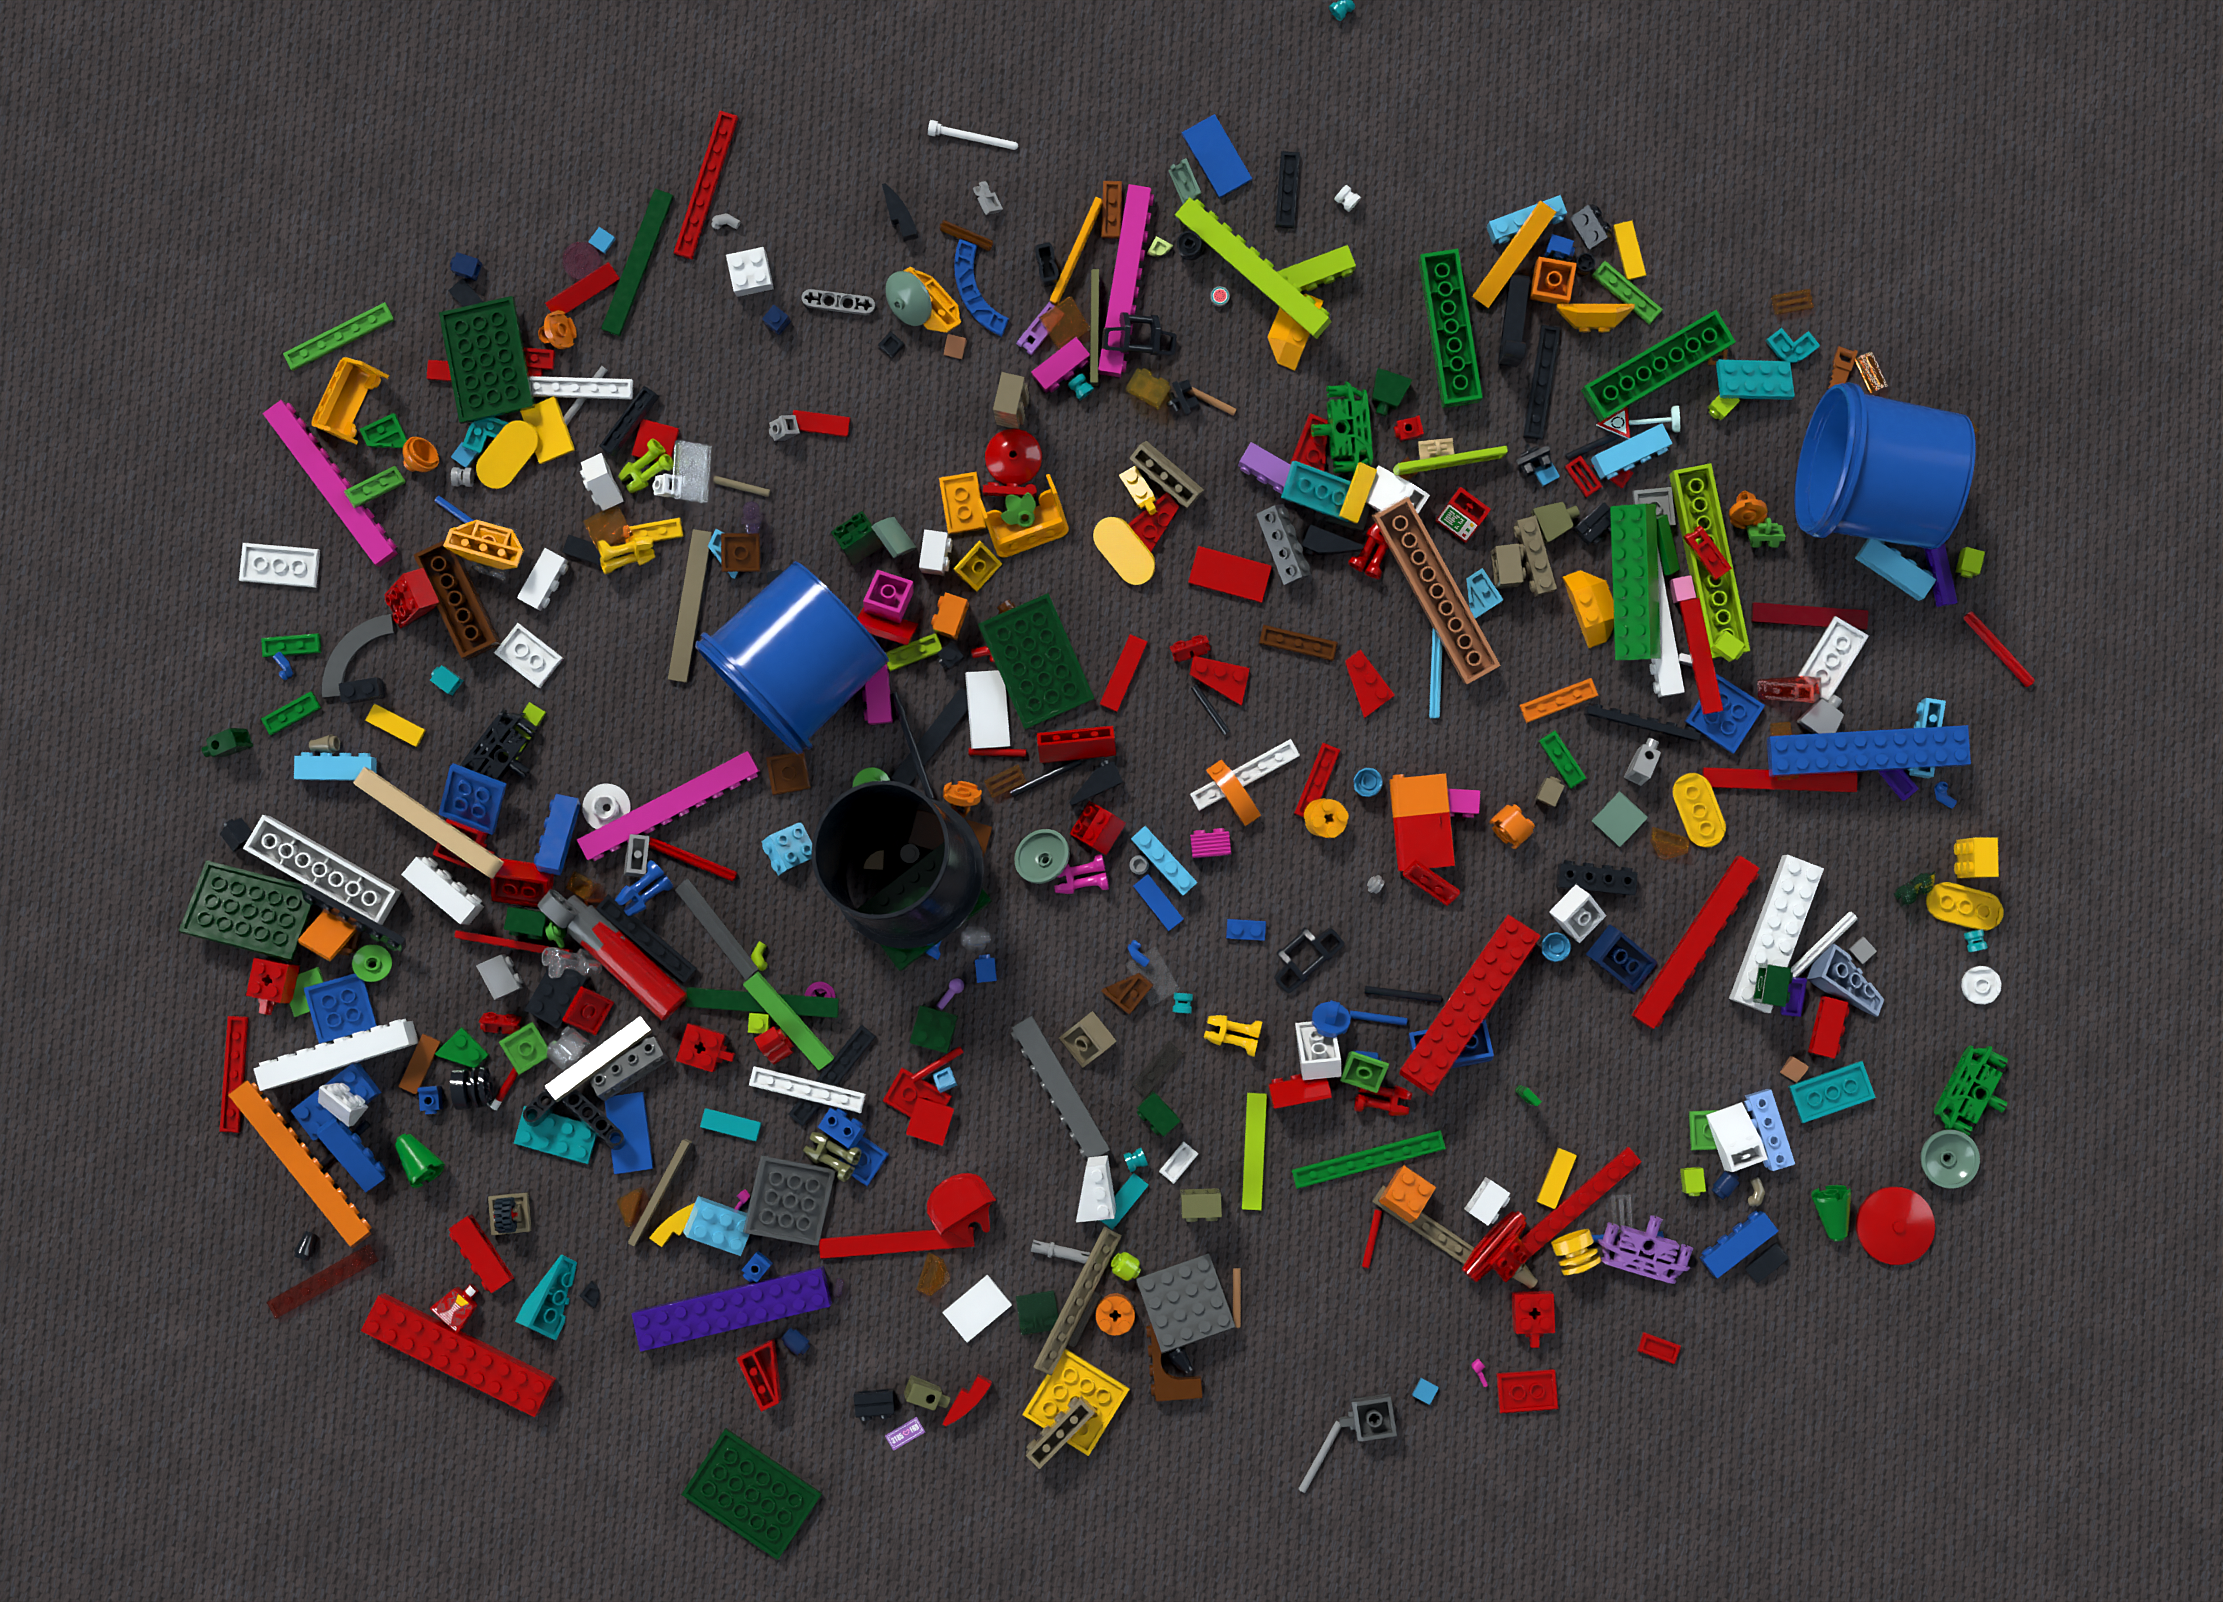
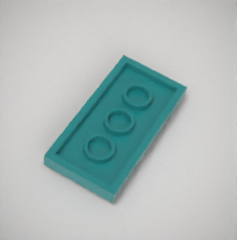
M1719 359L1716 362L1720 398L1792 400L1795 397L1790 361Z
M1292 461L1281 498L1340 520L1351 522L1339 516L1351 481L1303 463Z
M1863 1061L1788 1086L1801 1123L1876 1098Z
M522 1112L514 1144L589 1164L597 1135L582 1121L551 1113L540 1125L531 1127L525 1122ZM535 1112L530 1113L528 1119L534 1120L538 1114Z

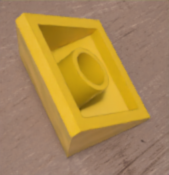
M979 540L955 566L954 571L977 592L1002 563Z

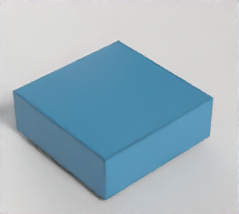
M598 227L588 242L605 254L616 238L601 227Z
M461 442L451 458L465 468H469L478 456V453L463 448V442Z
M1553 463L1552 467L1543 470L1541 466L1535 468V475L1542 487L1560 477Z
M950 1067L932 1074L940 1093L957 1086Z
M1420 1378L1412 1396L1430 1405L1439 1387Z

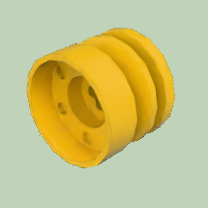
M1589 1229L1569 1233L1551 1242L1556 1256L1565 1255L1558 1262L1560 1266H1565L1561 1269L1563 1275L1585 1272L1601 1262L1599 1255L1593 1256L1598 1252L1596 1248L1587 1249L1594 1242Z

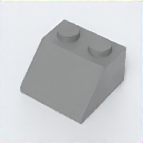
M505 954L496 956L476 966L494 1000L504 999L523 989L521 976L518 973L515 974L512 968L514 963Z

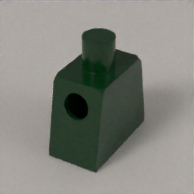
M1378 368L1375 374L1371 398L1372 402L1378 404L1375 413L1386 417L1389 408L1396 410L1412 379Z
M229 728L206 739L207 745L202 747V753L205 757H226L254 746L248 729Z

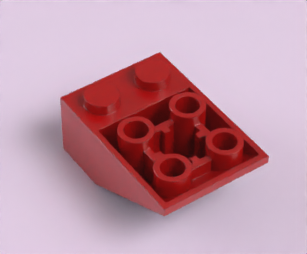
M424 568L403 573L384 594L385 602L390 606L393 612V619L398 623L400 629L431 611L439 603Z

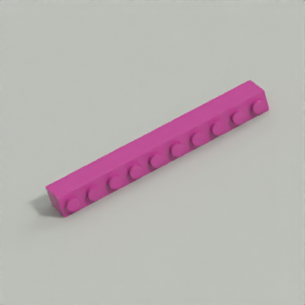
M1128 185L1105 327H1121L1119 321L1121 312L1135 315L1136 305H1133V300L1138 298L1139 287H1136V281L1141 279L1142 268H1139V263L1144 261L1145 250H1142L1143 242H1147L1148 231H1145V226L1150 224L1151 213H1148V208L1153 206L1154 194H1151L1150 187ZM1131 324L1130 335H1132L1133 324ZM1121 331L1109 332L1108 346L1120 347ZM1102 349L1098 374L1121 377L1122 372H1126L1127 361H1124V355L1128 353Z
M280 400L266 410L263 415L376 566L381 567L398 554L395 550L397 548L396 544L391 538H386L384 535L385 529L380 523L376 524L373 518L375 516L368 508L365 509L362 505L355 509L344 494V490L352 487L350 482L346 478L342 479L339 475L341 470L335 463H330L328 460L330 456L323 447L319 448L316 444L319 442L312 432L310 434L305 429L307 427L306 423L302 418H297L294 414L296 412L295 408L290 403Z
M747 751L577 839V842L587 860L593 859L597 861L604 857V852L610 850L612 853L620 849L621 843L629 841L630 834L639 835L644 832L646 835L656 830L654 826L660 823L664 826L673 821L671 817L677 814L681 817L689 813L690 807L695 805L698 808L707 803L706 799L710 797L716 799L724 794L723 790L727 788L733 790L741 786L740 781L744 779L750 781L758 777L756 773L760 772V769L751 752Z

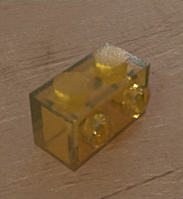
M1137 368L1126 387V392L1160 410L1171 390L1168 381L1163 378L1157 379L1153 377L1152 372L1145 368L1142 370Z

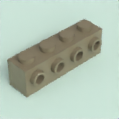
M1147 441L1141 443L1129 458L1137 468L1146 472L1151 480L1159 483L1164 491L1173 495L1182 506L1188 508L1193 505L1204 491L1203 488Z
M1536 515L1517 520L1513 531L1515 537L1519 539V549H1523L1524 568L1526 574H1529L1530 577L1529 587L1531 592H1534L1535 597L1554 592L1557 587Z
M1082 1395L1078 1399L1074 1397L1067 1405L1069 1408L1065 1412L1060 1411L1054 1418L1055 1422L1051 1426L1047 1425L1040 1432L1042 1436L1037 1441L1033 1439L1026 1446L1028 1449L1026 1456L1039 1469L1095 1413V1408Z

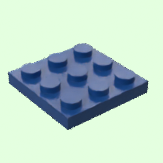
M1716 674L1723 711L1703 715L1699 699L1684 723L1695 728L1698 732L1733 754L1765 705Z
M453 763L449 768L439 815L492 835L496 829L507 784Z
M356 974L304 988L319 1044L360 1031L370 1030V1028L377 1026L365 981L358 978Z

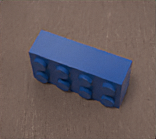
M1486 1019L1452 1068L1493 1060L1494 1054ZM1427 1030L1409 1033L1408 1040L1411 1053Z
M359 1062L352 1063L325 1084L344 1083L350 1088V1093L354 1096L358 1095L365 1100V1105L382 1093ZM319 1089L291 1110L313 1141L320 1140L317 1136V1129L334 1117L331 1112L318 1103Z

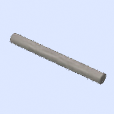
M601 366L593 378H602L608 370ZM587 398L576 399L564 416L566 426Z
M1338 1421L1333 1425L1299 1487L1300 1491L1304 1493L1307 1491L1341 1427Z

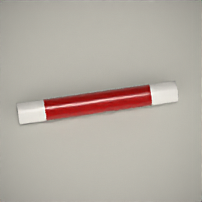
M514 1067L490 1106L494 1110L499 1108L518 1075Z

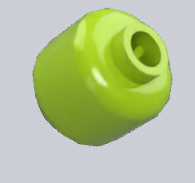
M1127 1252L1118 1253L1111 1262L1113 1274L1125 1281L1137 1278L1141 1271L1139 1260Z

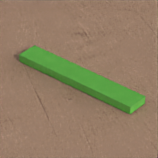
M384 302L284 352L283 355L290 369L294 371L394 321V318Z
M759 972L743 983V986L818 1070L834 1059L829 1050Z

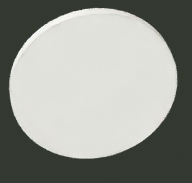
M613 784L595 786L587 793L583 801L584 817L595 829H599L629 813L631 809L630 800L625 791ZM609 804L611 806L610 811H604L603 805Z

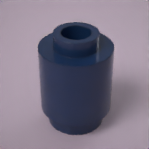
M1724 1171L1713 1184L1714 1187L1711 1191L1724 1200L1740 1184L1737 1181L1739 1177L1733 1172L1729 1171L1727 1173Z
M791 1327L781 1338L784 1342L783 1345L797 1356L799 1353L804 1355L810 1347L808 1345L810 1340Z

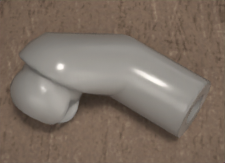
M721 214L713 217L711 225L714 229H720L724 224L738 229L741 221L729 214Z

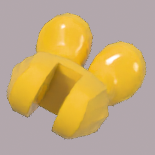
M650 536L635 537L631 542L619 546H610L605 540L597 542L601 555L600 563L604 574H609L615 569L633 562H637L641 566L655 558V552L651 548L653 547V538ZM633 552L632 554H629V555H626V556H622V557H618V558H613V557H616V556H619V555H622V554H625V553Z
M1224 1015L1208 1016L1207 1023L1220 1026V1031L1216 1033L1205 1030V1039L1219 1046L1223 1042L1243 1047L1249 1056H1255L1258 1040L1227 1034L1226 1032L1230 1030L1259 1038L1262 1021H1255L1252 1024H1241L1229 1021L1227 1016Z

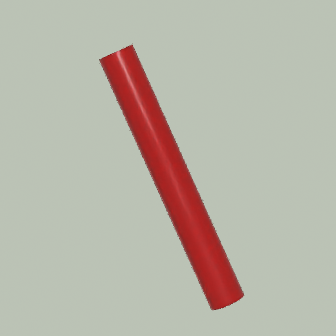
M969 748L968 755L1026 757V749Z
M960 1046L910 1076L912 1081L915 1083L964 1053Z
M1375 1209L1362 1267H1370L1382 1215L1380 1210Z

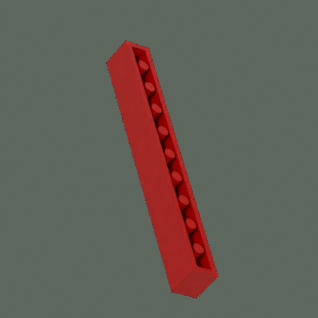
M1742 856L1735 857L1632 1013V1017L1651 1029L1658 1028L1664 1020L1663 1014L1673 1007V999L1676 995L1679 996L1685 988L1683 984L1694 975L1696 971L1694 967L1697 963H1701L1706 956L1704 952L1708 946H1713L1717 939L1715 937L1716 934L1727 925L1726 919L1737 910V902L1747 895L1749 891L1747 887L1758 878L1759 874L1757 872L1760 869Z

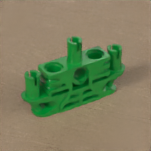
M1345 381L1344 385L1327 386L1326 392H1329L1327 393V398L1345 397V399L1342 401L1341 399L1336 401L1329 400L1327 402L1328 424H1312L1311 431L1314 432H1311L1312 437L1329 435L1331 459H1336L1337 457L1338 459L1343 457L1350 458V461H1334L1333 467H1336L1333 469L1334 474L1351 472L1354 476L1358 463L1362 462L1368 466H1371L1373 463L1367 391L1365 389L1359 391L1357 388L1352 387L1349 382ZM1354 395L1360 397L1359 400L1355 401ZM1336 425H1340L1343 428V433L1337 432ZM1363 455L1364 460L1359 461V456Z
M1970 1045L1963 1052L1934 1109V1114L1940 1115L1946 1130L1960 1131L1969 1136L1970 1133L1967 1131H1972V1126L1958 1120V1116L1968 1120L1970 1123L1977 1124L1986 1105L2001 1113L2005 1110L2002 1106H2007V1101L1992 1094L2003 1073L1996 1071L1995 1068L1985 1063L1988 1061L2003 1069L2006 1066L2003 1063H2007L2008 1058L1992 1051V1046L1974 1049ZM1973 1054L1978 1055L1976 1060L1972 1059ZM1978 1089H1981L1982 1096L1978 1099L1976 1097V1091ZM1945 1108L1949 1109L1948 1115L1943 1111Z

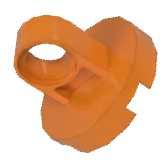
M557 310L546 316L544 326L538 331L539 339L543 343H551L557 349H566L573 346V339L577 336L576 327L573 320L564 315L565 312Z
M1742 491L1737 497L1736 504L1729 510L1730 522L1733 526L1741 529H1746L1747 525L1764 523L1765 518H1768V508L1766 503L1756 499L1754 494Z
M958 781L957 785H951L952 782L944 786L943 797L947 802L951 803V808L964 818L970 811V806L980 802L982 791L977 790L978 786L970 782ZM956 805L963 806L965 812H959L956 809Z

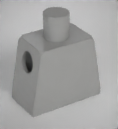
M1832 695L1828 702L1820 699L1796 722L1812 734L1836 733L1844 716L1837 709L1842 700L1836 695Z
M1648 738L1646 744L1637 749L1624 778L1640 786L1651 778L1661 754L1660 751L1656 750L1659 744L1658 741Z

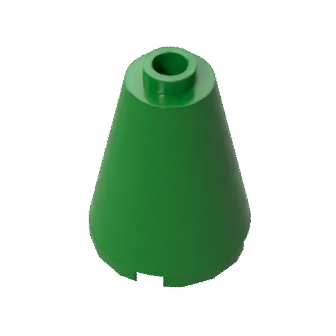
M404 1133L396 1139L395 1147L412 1188L416 1189L424 1186L422 1182L426 1180L431 1182L443 1172L444 1162L412 1134Z
M1844 1185L1825 1186L1826 1190L1820 1191L1819 1188L1815 1189L1811 1193L1812 1200L1828 1237L1833 1239V1241H1843L1848 1236L1851 1189L1847 1190V1187Z

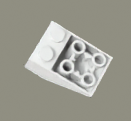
M1378 466L1365 503L1379 512L1398 500L1409 497L1416 512L1419 513L1430 495L1416 485Z
M344 1083L322 1085L319 1088L318 1103L348 1127L353 1126L368 1108L364 1104L365 1100L358 1095L354 1096L350 1093V1088Z
M1742 1102L1706 1115L1724 1170L1734 1172L1768 1159L1762 1140Z

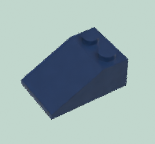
M1610 924L1586 953L1589 958L1632 992L1636 991L1658 963L1625 934Z

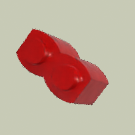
M773 1026L754 1038L760 1051L773 1065L794 1053L792 1041L789 1037L785 1036L781 1028L777 1030Z

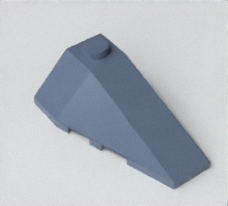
M1832 944L1812 964L1807 980L1819 989L1878 1017L1884 999L1872 983H1868L1862 976L1863 972L1861 969L1855 967L1851 961V956L1837 945Z

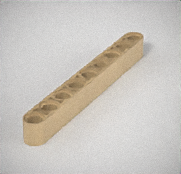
M364 767L353 782L357 787L488 877L493 879L504 862L372 770Z

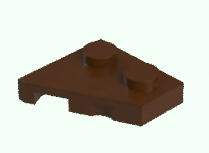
M1139 972L1103 988L1101 992L1130 1015L1154 984Z

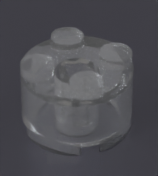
M569 1026L561 1032V1038L558 1041L554 1040L547 1047L548 1051L546 1053L547 1057L564 1072L567 1070V1067L573 1066L583 1056V1048L586 1047L588 1049L591 1044L577 1030Z

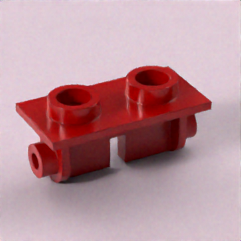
M1196 635L1192 637V640L1185 642L1177 641L1173 646H1170L1174 662L1190 659V651H1193L1194 656L1207 654V651L1211 650L1206 635Z
M494 1012L483 1013L479 1020V1023H481L480 1029L484 1030V1032L498 1033L499 1027H502V1034H512L520 1029L518 1024L522 1017L514 1014L498 1015Z

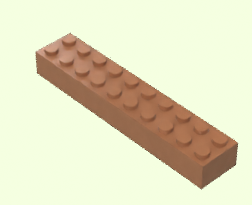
M1404 497L1372 515L1463 683L1469 684L1501 666L1409 497Z

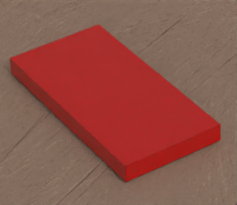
M1198 546L1188 583L1262 603L1272 566Z

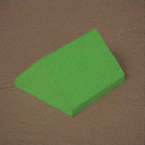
M1351 1051L1348 1054L1340 1081L1377 1093L1389 1063Z

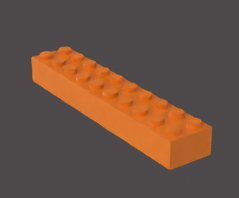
M247 1080L228 1096L353 1249L371 1235L369 1230L372 1227L364 1217L361 1220L357 1215L360 1212L352 1202L349 1205L346 1203L345 1200L348 1197L340 1188H334L335 1181L328 1173L323 1174L321 1172L323 1166L315 1157L313 1159L309 1157L311 1152L303 1142L299 1144L296 1141L299 1139L298 1135L291 1127L287 1129L284 1126L287 1122L279 1112L275 1114L272 1111L275 1107L267 1097L263 1099L260 1096L263 1092L260 1091L255 1082L250 1084Z

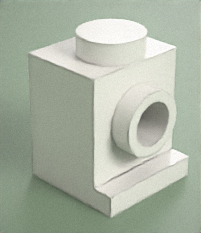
M666 473L655 476V481L652 485L654 495L662 497L680 496L681 476ZM670 482H673V490H669Z

